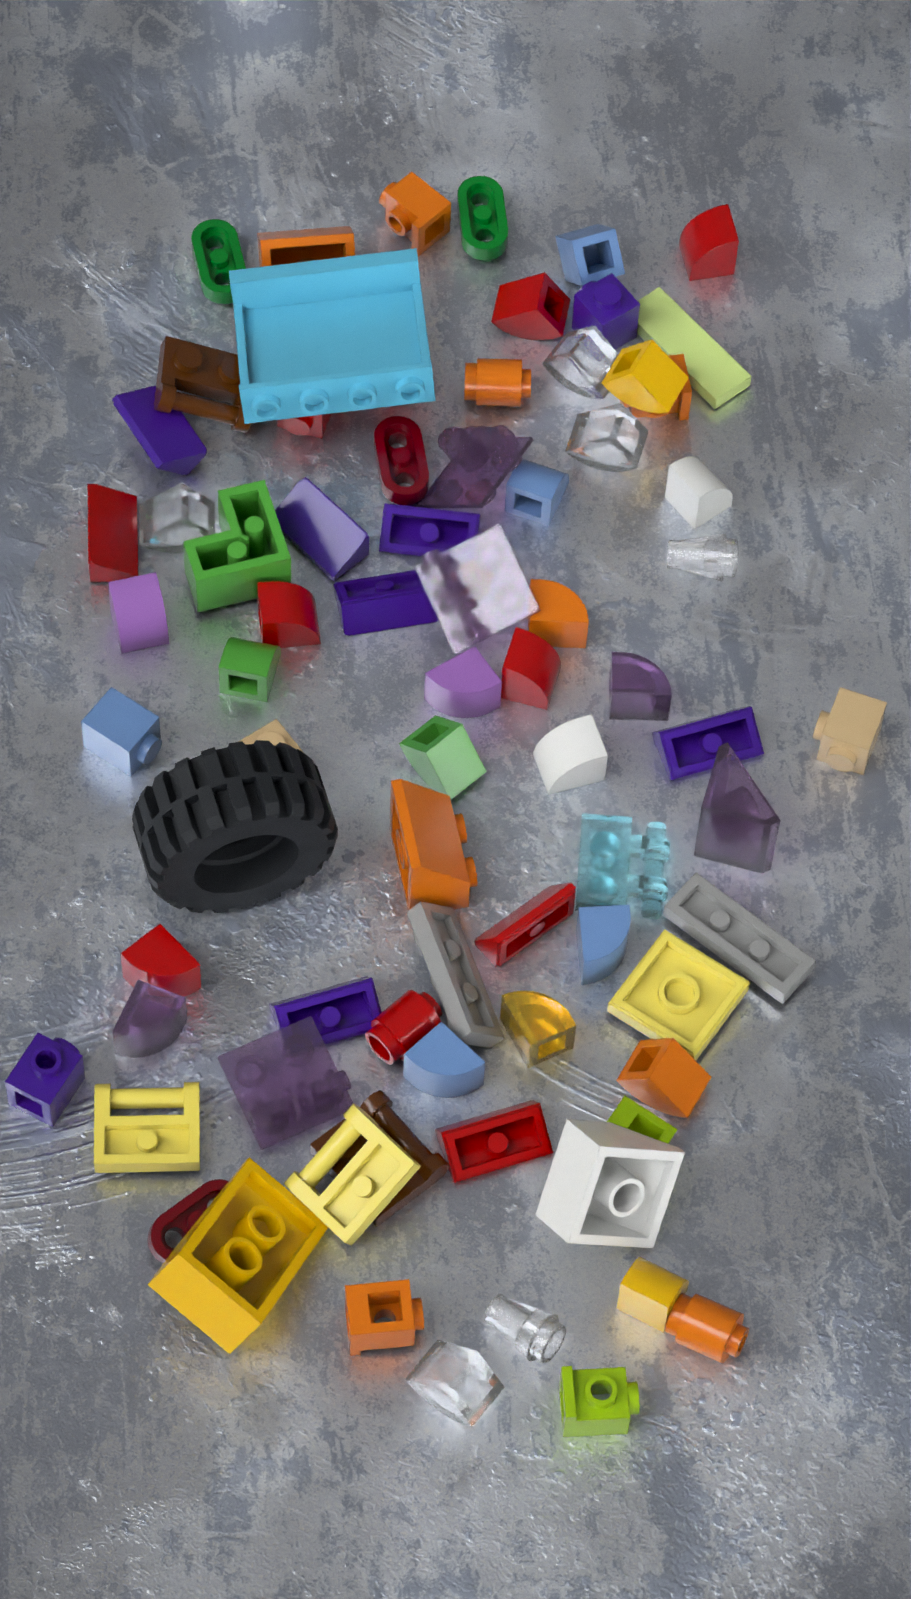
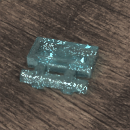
M582 813L575 911H578L579 907L627 905V897L642 901L641 915L644 918H660L662 903L667 900L668 882L663 879L664 863L670 858V842L666 839V825L661 822H650L646 825V836L631 835L632 817ZM630 858H640L644 862L643 875L629 874Z

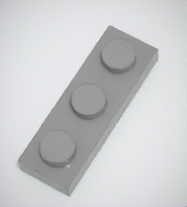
M695 873L664 906V917L781 1004L792 995L814 970L816 960L698 873Z
M420 901L406 913L414 931L415 943L422 951L431 974V984L438 993L448 1018V1028L467 1045L492 1048L505 1037L455 910L451 907Z

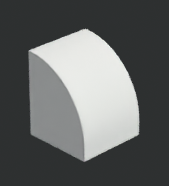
M685 457L669 465L665 498L694 529L732 506L733 496L731 491L698 457Z
M592 714L559 725L548 732L535 746L533 755L548 795L605 780L608 754Z

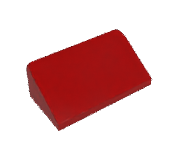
M87 484L90 582H111L139 576L137 496L98 484Z
M571 882L547 887L474 940L475 946L495 968L497 966L500 967L573 914L576 887Z
M534 1100L435 1129L443 1156L450 1165L449 1172L454 1183L554 1153L541 1105Z

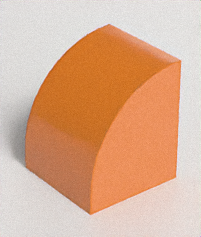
M530 579L528 631L541 637L552 647L586 648L589 619L586 607L579 596L560 583L543 579Z
M674 1038L640 1040L616 1081L632 1096L653 1109L668 1115L688 1118L710 1081L711 1076Z

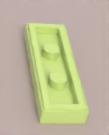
M660 287L638 300L640 311L637 334L644 341L653 339L667 355L684 354L691 387L714 409L750 386L752 376Z

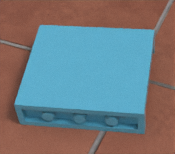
M417 248L229 271L240 376L239 392L245 424L436 401Z

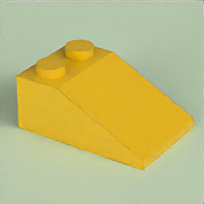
M249 1157L170 1253L148 1283V1286L226 1352L231 1354L262 1324L328 1227L295 1195Z

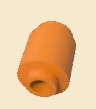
M477 358V363H465L464 401H476V406L521 407V397H531V369H522V359Z
M681 1293L669 1314L665 1332L675 1336V1343L715 1361L724 1363L729 1355L735 1358L739 1356L747 1340L749 1328L742 1325L744 1320L743 1313L699 1294L690 1297Z

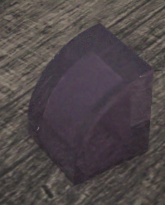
M612 652L609 670V720L668 721L672 692L664 672L655 663L640 655L627 652Z
M138 980L112 1031L114 1053L123 1057L139 1058L154 1055L170 1046L178 1038L187 1022L186 997Z

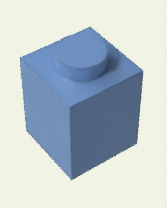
M596 224L555 236L565 281L583 286L590 281L597 282L611 273L615 277L625 274L615 228Z
M113 687L105 693L81 721L83 747L130 777L142 764H150L162 746L159 716Z

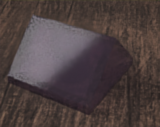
M727 742L718 748L701 806L694 856L763 874L771 870L780 819Z

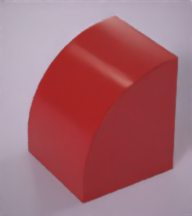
M728 204L704 211L693 218L683 229L680 235L679 247L689 281L734 275L739 239Z
M545 272L499 285L491 322L502 331L523 339L550 340L559 338L564 333L571 299Z
M257 582L258 616L262 643L280 646V648L321 644L316 602L309 590L289 582Z
M515 627L502 667V699L548 710L560 673L561 661L556 650L547 641L532 632Z
M158 924L121 953L123 978L133 988L147 996L157 999H177L191 995L202 988L200 964L161 924Z

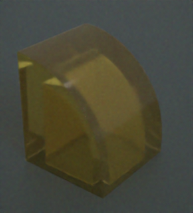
M514 991L502 995L500 1020L527 1068L574 1048L576 1024L569 1012L558 1001L548 995L534 991Z

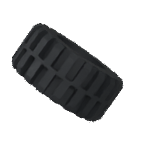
M256 740L254 744H244L243 741L229 743L228 747L217 750L213 747L201 751V755L189 759L186 757L175 763L174 769L169 772H161L154 778L152 786L145 787L140 794L132 815L133 831L152 890L171 906L178 909L185 907L190 912L203 913L204 910H212L214 913L228 912L229 908L235 907L245 909L255 906L254 903L265 899L271 901L281 897V893L288 889L294 890L304 884L306 877L315 876L322 869L324 861H328L331 857L338 837V827L317 765L299 749L296 750L292 746L281 742L275 746L270 741Z

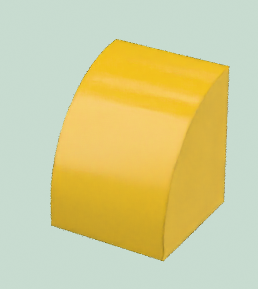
M651 339L621 349L603 379L602 384L615 397L627 405L645 412L660 414L670 411L689 377Z
M638 1257L620 1283L616 1309L664 1333L673 1305L681 1293H686L689 1281L642 1257Z

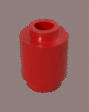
M408 990L371 1021L372 1028L365 1033V1038L374 1053L385 1063L392 1065L397 1060L404 1061V1054L441 1022L442 1010L435 999L428 993L421 992L419 994L413 990Z

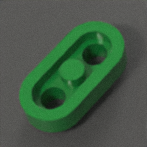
M470 177L461 183L457 193V210L462 247L472 258L484 261L493 260L501 256L508 245V224L503 189L497 181L490 177Z
M220 219L203 221L194 228L191 236L192 254L201 290L204 296L214 303L231 304L233 300L229 271L246 269L237 231L230 223ZM218 247V249H214L213 251L210 250V248Z

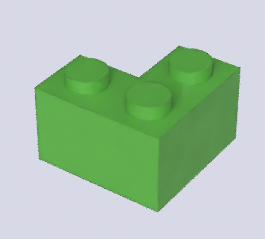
M265 480L218 490L219 525L222 532L183 541L185 575L197 612L256 599L257 582L281 581L291 583V556Z

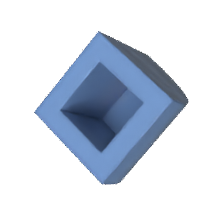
M522 458L516 464L506 484L505 512L550 526L569 484V474Z
M630 905L578 908L576 938L581 985L601 981L620 966L627 950L631 921Z
M442 1022L404 1054L403 1077L415 1088L426 1094L442 1098H454L472 1093L484 1085L485 1061Z

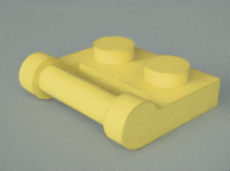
M184 1082V1087L111 1089V1083L95 1084V1173L200 1171V1082ZM184 1108V1115L111 1116V1110Z
M354 1103L343 1114V1117L346 1119L302 1171L300 1173L294 1171L284 1182L285 1186L345 1244L350 1246L357 1241L421 1167L363 1109ZM360 1135L364 1136L368 1141L320 1194L315 1188L358 1137Z

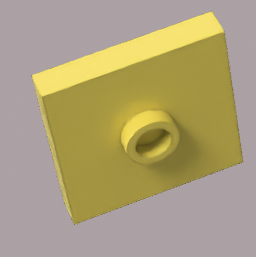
M664 929L609 1001L607 1012L650 1039L674 1038L697 1060L748 992L750 982Z

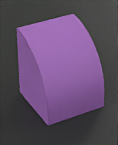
M156 572L108 582L110 613L121 654L169 644L165 608Z
M475 646L425 673L424 699L430 706L443 714L457 718H475L500 708L502 681Z

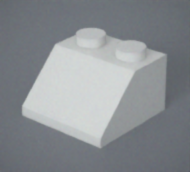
M566 1119L535 1215L570 1244L653 1248L685 1152L678 1147L610 1122Z

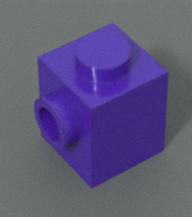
M611 273L597 282L590 281L574 294L571 328L600 359L637 337L640 303Z
M37 1033L5 1080L8 1105L53 1127L85 1079L83 1055L80 1054L79 1050L72 1043L65 1039L56 1037L52 1040Z

